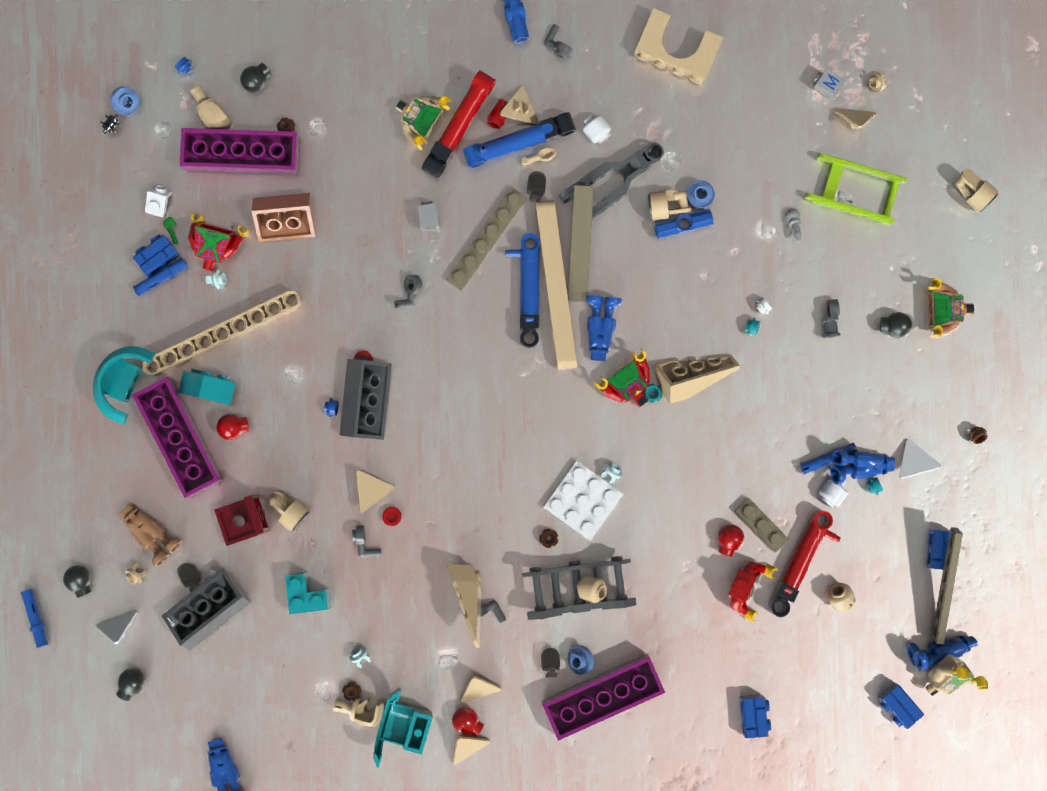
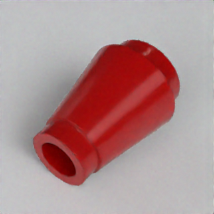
M499 99L487 116V124L490 127L501 129L505 125L506 117L501 116L500 112L508 103L507 101Z

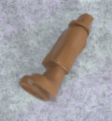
M131 503L119 513L124 519L123 522L133 533L136 541L142 548L151 549L154 554L152 564L156 567L170 557L155 542L156 539L160 540L170 553H174L182 543L179 537L170 538L164 534L165 528L158 521L153 520L139 508H135Z

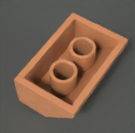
M310 193L253 198L252 216L258 242L315 237L314 213Z

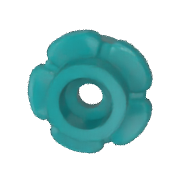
M756 318L747 322L745 331L748 332V336H756L759 331L761 322L755 320Z
M654 384L648 385L649 387L643 393L649 400L648 402L654 403L662 398L661 387Z
M869 478L867 486L870 493L879 495L878 493L882 492L883 488L878 478Z

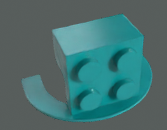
M127 346L113 351L101 362L93 380V396L97 407L107 418L125 425L129 414L114 408L105 396L128 403L143 369L123 359L137 358L151 364L156 353L137 346Z
M399 687L389 695L379 725L373 752V758L378 768L382 758L384 741L401 745L403 750L422 755L433 715L431 711L397 703L401 693V688Z

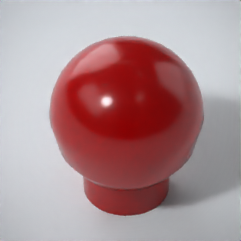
M226 414L218 420L216 429L221 438L234 440L241 436L242 433L249 432L247 417L239 418L234 414Z
M730 524L721 528L718 533L719 553L732 557L734 551L741 548L745 536L740 527Z
M461 707L453 714L452 725L461 734L470 733L476 737L484 727V724L479 721L477 713L472 708Z

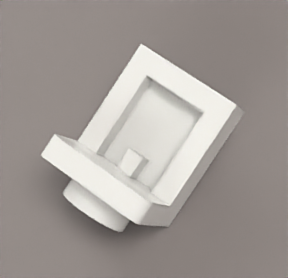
M154 185L149 189L145 212L164 217L166 215L168 197L172 194V190L167 189L163 185Z

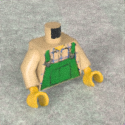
M448 96L415 97L410 104L402 99L398 102L396 110L403 113L401 117L402 130L407 140L415 144L419 150H422L420 146L422 143L428 144L427 139L443 116L444 111L441 107L445 110L450 109L446 104L453 102V100Z
M948 654L928 673L932 682L925 687L928 693L934 696L939 691L951 694L964 684L974 685V683H977V689L985 690L988 689V681L983 676L974 678V674L964 661Z

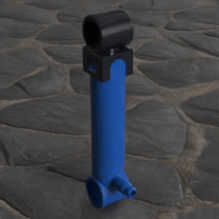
M566 112L554 118L550 117L542 120L539 124L488 142L470 145L464 148L463 152L468 167L476 168L488 161L542 142L548 143L557 140L559 137L568 136L577 130L570 112Z
M527 233L521 238V249L506 250L505 256L520 257V330H524L520 335V343L526 349H533L539 341V335L535 330H539L540 241L534 233ZM531 239L536 245L533 248H527L525 242ZM532 334L535 337V341L531 344L524 341L525 335Z

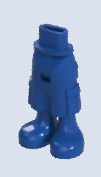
M587 295L586 301L592 307V316L588 317L587 322L589 351H591L590 360L606 361V353H609L607 350L610 348L612 335L616 327V320L612 318L613 312L616 307L622 304V298L605 297L604 318H601L603 297Z
M837 449L831 456V461L835 465L830 466V475L834 484L838 485L845 482L847 475H850L853 479L885 475L888 472L894 471L895 458L888 457L886 454L882 455L865 451H854V453L848 455L844 449Z
M961 635L960 638L953 637L944 640V644L929 643L927 650H920L917 644L913 642L908 643L906 648L913 666H917V669L922 671L941 662L948 654L956 658L962 657L965 653L970 652L971 648L978 646V642L973 636L965 637Z
M223 738L209 741L210 751L207 752L210 753L208 754L212 786L217 787L218 791H227L225 785L227 782L230 785L231 791H243L237 782L240 774L238 767L234 764L228 745H224Z

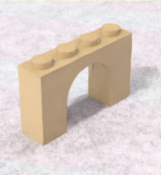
M653 8L634 55L641 61L655 63L654 65L658 68L670 69L677 76L684 75L689 77V80L694 83L700 84L701 82L704 84L723 37L706 30L699 48L692 56L684 59L672 57L666 52L662 44V36L671 15Z

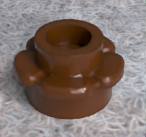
M287 117L281 118L280 122L277 123V130L294 132L295 122Z
M983 427L973 428L970 431L969 440L974 444L983 443L988 437L986 429Z
M545 529L540 535L539 540L543 543L544 547L551 548V546H555L558 543V534L554 530Z
M349 682L348 685L343 687L342 692L346 700L355 701L356 698L360 697L362 690L355 682Z

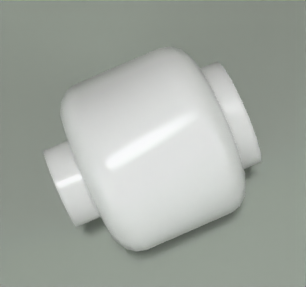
M591 115L584 121L586 125L583 128V132L592 143L598 142L601 144L611 135L609 133L611 126L601 115L596 117Z
M828 479L819 491L820 500L831 508L833 506L839 507L848 495V491L845 489L847 485L845 483L840 485L834 484L832 479Z

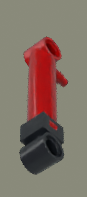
M481 70L477 72L468 92L449 124L421 167L423 171L436 179L440 178L484 100L493 90L496 79Z
M819 510L811 515L810 523L786 572L773 592L778 596L771 598L768 602V609L773 615L784 617L790 612L788 601L795 602L799 593L798 589L823 538L826 537L836 542L840 541L841 538L828 530L833 523V517L829 512ZM820 515H823L826 521L820 526L817 519ZM782 602L783 609L776 612L775 604Z

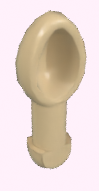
M551 147L542 148L537 154L522 157L521 164L529 166L528 164L538 161L548 162L556 156L557 151Z

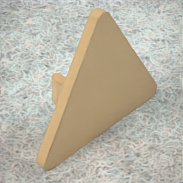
M521 86L501 110L500 115L532 125L539 124L527 92Z
M835 108L834 111L851 123L850 128L856 130L865 126L876 116V112L839 108Z
M360 470L355 472L360 512H365L394 489L393 485Z
M472 676L460 698V702L464 703L499 692L501 687L480 677Z
M464 735L457 737L452 760L453 764L461 762L490 743L489 739L473 738L471 736L464 737Z

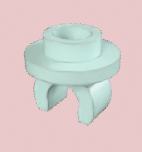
M215 270L212 276L205 277L206 284L215 285L218 289L224 288L227 282V277L221 270Z
M607 463L601 477H605L606 474L611 475L612 479L609 483L612 484L616 478L619 479L622 476L621 467L616 463Z
M356 647L351 651L349 659L352 663H356L359 668H362L360 662L362 659H366L368 662L371 661L365 647Z

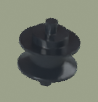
M105 114L106 121H100L103 124L101 126L104 128L103 133H116L115 127H121L120 121L117 119L119 116L117 114L114 116L111 114L107 116Z

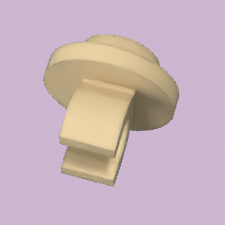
M873 73L870 75L869 86L872 91H882L883 88L889 85V82L885 83L883 78L886 75L885 73Z
M138 563L133 565L132 570L127 569L125 571L126 579L131 584H140L142 582L141 578L146 575V569L142 573L136 572V569L139 567Z

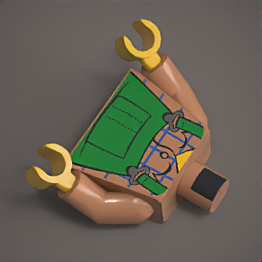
M930 278L929 281L932 282V286L928 287V290L933 291L928 292L929 329L934 331V335L931 338L948 335L959 327V323L964 322V315H973L974 304L964 303V296L958 294L954 288L941 282L939 278Z

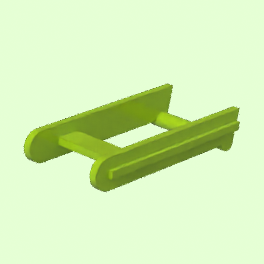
M817 154V160L832 164L823 197L806 193L804 197L806 200L888 225L895 222V218L890 217L899 184L905 183L907 178L830 155ZM843 168L892 182L883 214L834 201Z

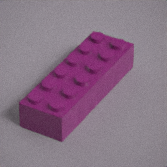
M181 128L180 167L184 171L298 174L300 136L297 132Z
M165 377L132 394L184 498H190L224 480L172 378Z
M646 654L542 701V705L559 741L665 693V690L649 655Z

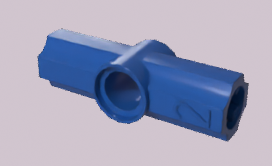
M504 0L505 16L507 23L510 25L513 43L525 42L529 39V34L525 21L526 14L523 2L521 0Z
M710 209L656 222L654 223L657 238L662 239L712 226L714 222ZM686 220L689 225L688 228L680 227L679 221Z

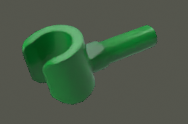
M168 217L163 221V225L170 233L173 244H177L178 241L172 229L177 224L172 217Z

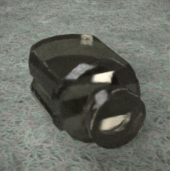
M534 171L528 177L527 194L530 195L529 200L532 202H540L541 196L545 193L546 177L542 172Z
M181 564L177 569V574L182 585L185 588L190 587L189 591L191 593L200 586L197 583L201 581V577L194 564Z
M547 648L541 654L542 671H547V674H545L546 678L557 677L555 670H560V655L554 648Z

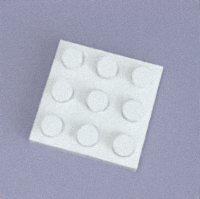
M576 461L543 508L591 541L624 494Z

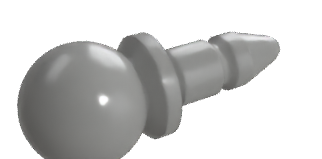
M792 208L786 212L785 218L789 222L788 226L793 230L794 237L800 242L802 236L799 226L802 223L800 220L801 215L797 209Z

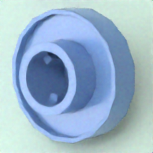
M122 86L112 92L110 104L115 112L121 115H130L137 110L139 97L135 90Z
M695 181L687 190L688 203L696 209L707 208L715 198L714 188L707 181Z
M577 646L570 650L568 663L575 674L584 675L592 671L594 658L587 647Z

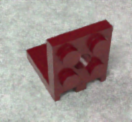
M259 494L244 497L243 500L214 510L226 546L272 531L266 520V513L262 508ZM237 516L244 518V524L241 527H237L234 523Z

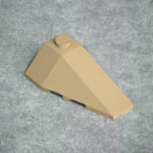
M732 355L708 356L707 359L696 360V357H689V361H678V358L655 363L654 369L663 395L672 404L688 399L740 369V365Z
M446 565L453 587L458 597H460L458 601L465 614L464 618L477 649L480 647L481 586L479 582H482L480 572L479 570L475 571L472 565Z

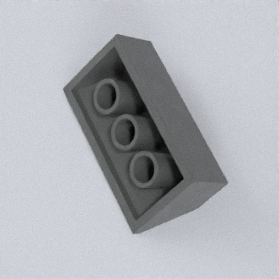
M347 359L340 436L384 440L391 363Z
M222 568L164 613L162 618L179 645L191 650L250 604L251 601L225 568Z

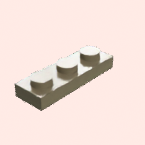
M747 498L735 510L741 519L775 553L789 540L750 498Z

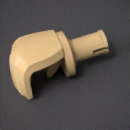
M201 86L194 87L191 90V94L199 104L196 107V112L206 129H227L231 120L221 106L217 104L215 98L208 99Z
M356 698L352 703L336 699L333 711L350 714L351 721L364 726L374 727L382 719L384 702L377 701L375 707L368 710L366 705L370 698L365 699L361 703L360 698Z

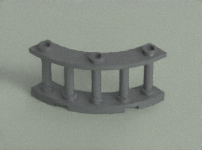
M615 556L611 557L610 561L583 564L580 561H571L568 566L542 570L541 567L529 568L530 572L522 573V577L532 576L536 607H534V611L527 612L528 620L546 619L569 612L591 611V609L602 608V610L635 606L636 597L628 598L627 594H625L622 564L631 563V559ZM614 566L617 587L616 599L607 600V596H605L603 600L591 603L585 602V600L579 597L577 584L581 580L579 569L594 568L595 577L603 580L601 567ZM572 570L575 600L574 604L564 605L561 599L558 572ZM551 574L554 598L553 607L546 608V605L543 603L540 575Z

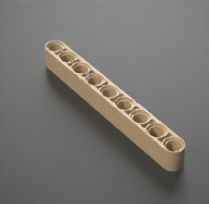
M555 201L535 202L558 370L577 367Z
M290 290L155 354L152 362L157 363V369L152 372L150 364L143 362V370L145 373L154 376L163 374L298 309L302 304V298L295 291ZM293 295L296 296V303L289 305L288 298ZM273 304L279 305V310L276 313H271L270 309ZM261 312V320L255 322L253 319L254 314ZM243 320L245 323L243 329L237 330V322ZM225 328L227 335L224 338H220L219 331ZM209 337V344L203 347L202 339ZM187 345L192 346V352L189 355H186L184 352ZM173 353L175 360L172 363H168L167 357Z

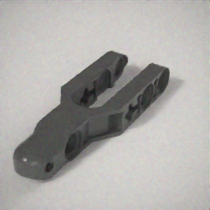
M651 142L622 162H604L559 194V197L565 204L574 198V185L592 186L612 171L619 172L624 178V184L605 196L599 204L593 207L592 219H594L623 199L627 194L631 181L660 161L663 157L664 149L659 143Z

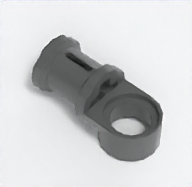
M838 299L827 300L828 318L821 319L825 329L823 337L841 336L837 326L838 316L840 315Z

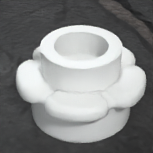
M763 297L759 301L756 300L758 304L755 307L762 314L765 312L769 314L773 307Z

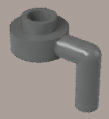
M553 24L544 41V45L556 51L555 54L560 58L570 57L573 49L569 45L561 41H553L560 28Z
M418 275L406 276L404 288L408 293V298L394 301L395 308L411 307L414 305L415 295L421 291L423 285Z
M356 526V530H352V538L357 543L358 555L360 557L381 556V549H365V526Z
M493 600L481 607V617L493 610L500 623L507 620L497 601Z

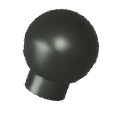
M261 63L258 66L245 68L241 73L240 82L245 90L256 93L265 87L267 78L272 74L267 66Z
M902 312L892 313L888 317H881L880 332L888 333V335L894 338H903L912 329L910 317Z
M76 565L66 570L63 576V583L68 590L75 592L77 598L91 592L89 586L91 576L85 567Z
M134 668L123 671L118 679L119 689L116 695L124 701H130L133 695L140 693L145 686L143 673Z

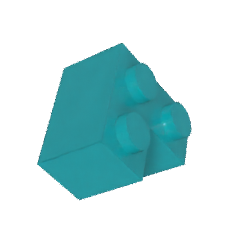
M191 368V372L183 371L178 393L231 405L236 383L229 381L227 376L218 375L215 378L211 372Z
M308 572L285 575L289 615L331 608L329 588L310 591Z

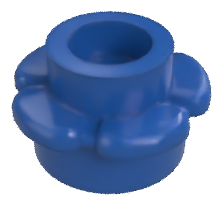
M186 57L179 60L175 65L178 74H187L193 67L191 65L192 61Z
M330 398L329 402H325L324 413H327L328 417L337 416L338 401Z

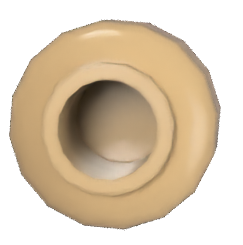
M587 575L577 584L578 595L583 600L597 603L606 596L607 587L600 578Z
M845 583L835 584L828 591V599L831 605L839 612L852 609L856 603V597L851 587Z

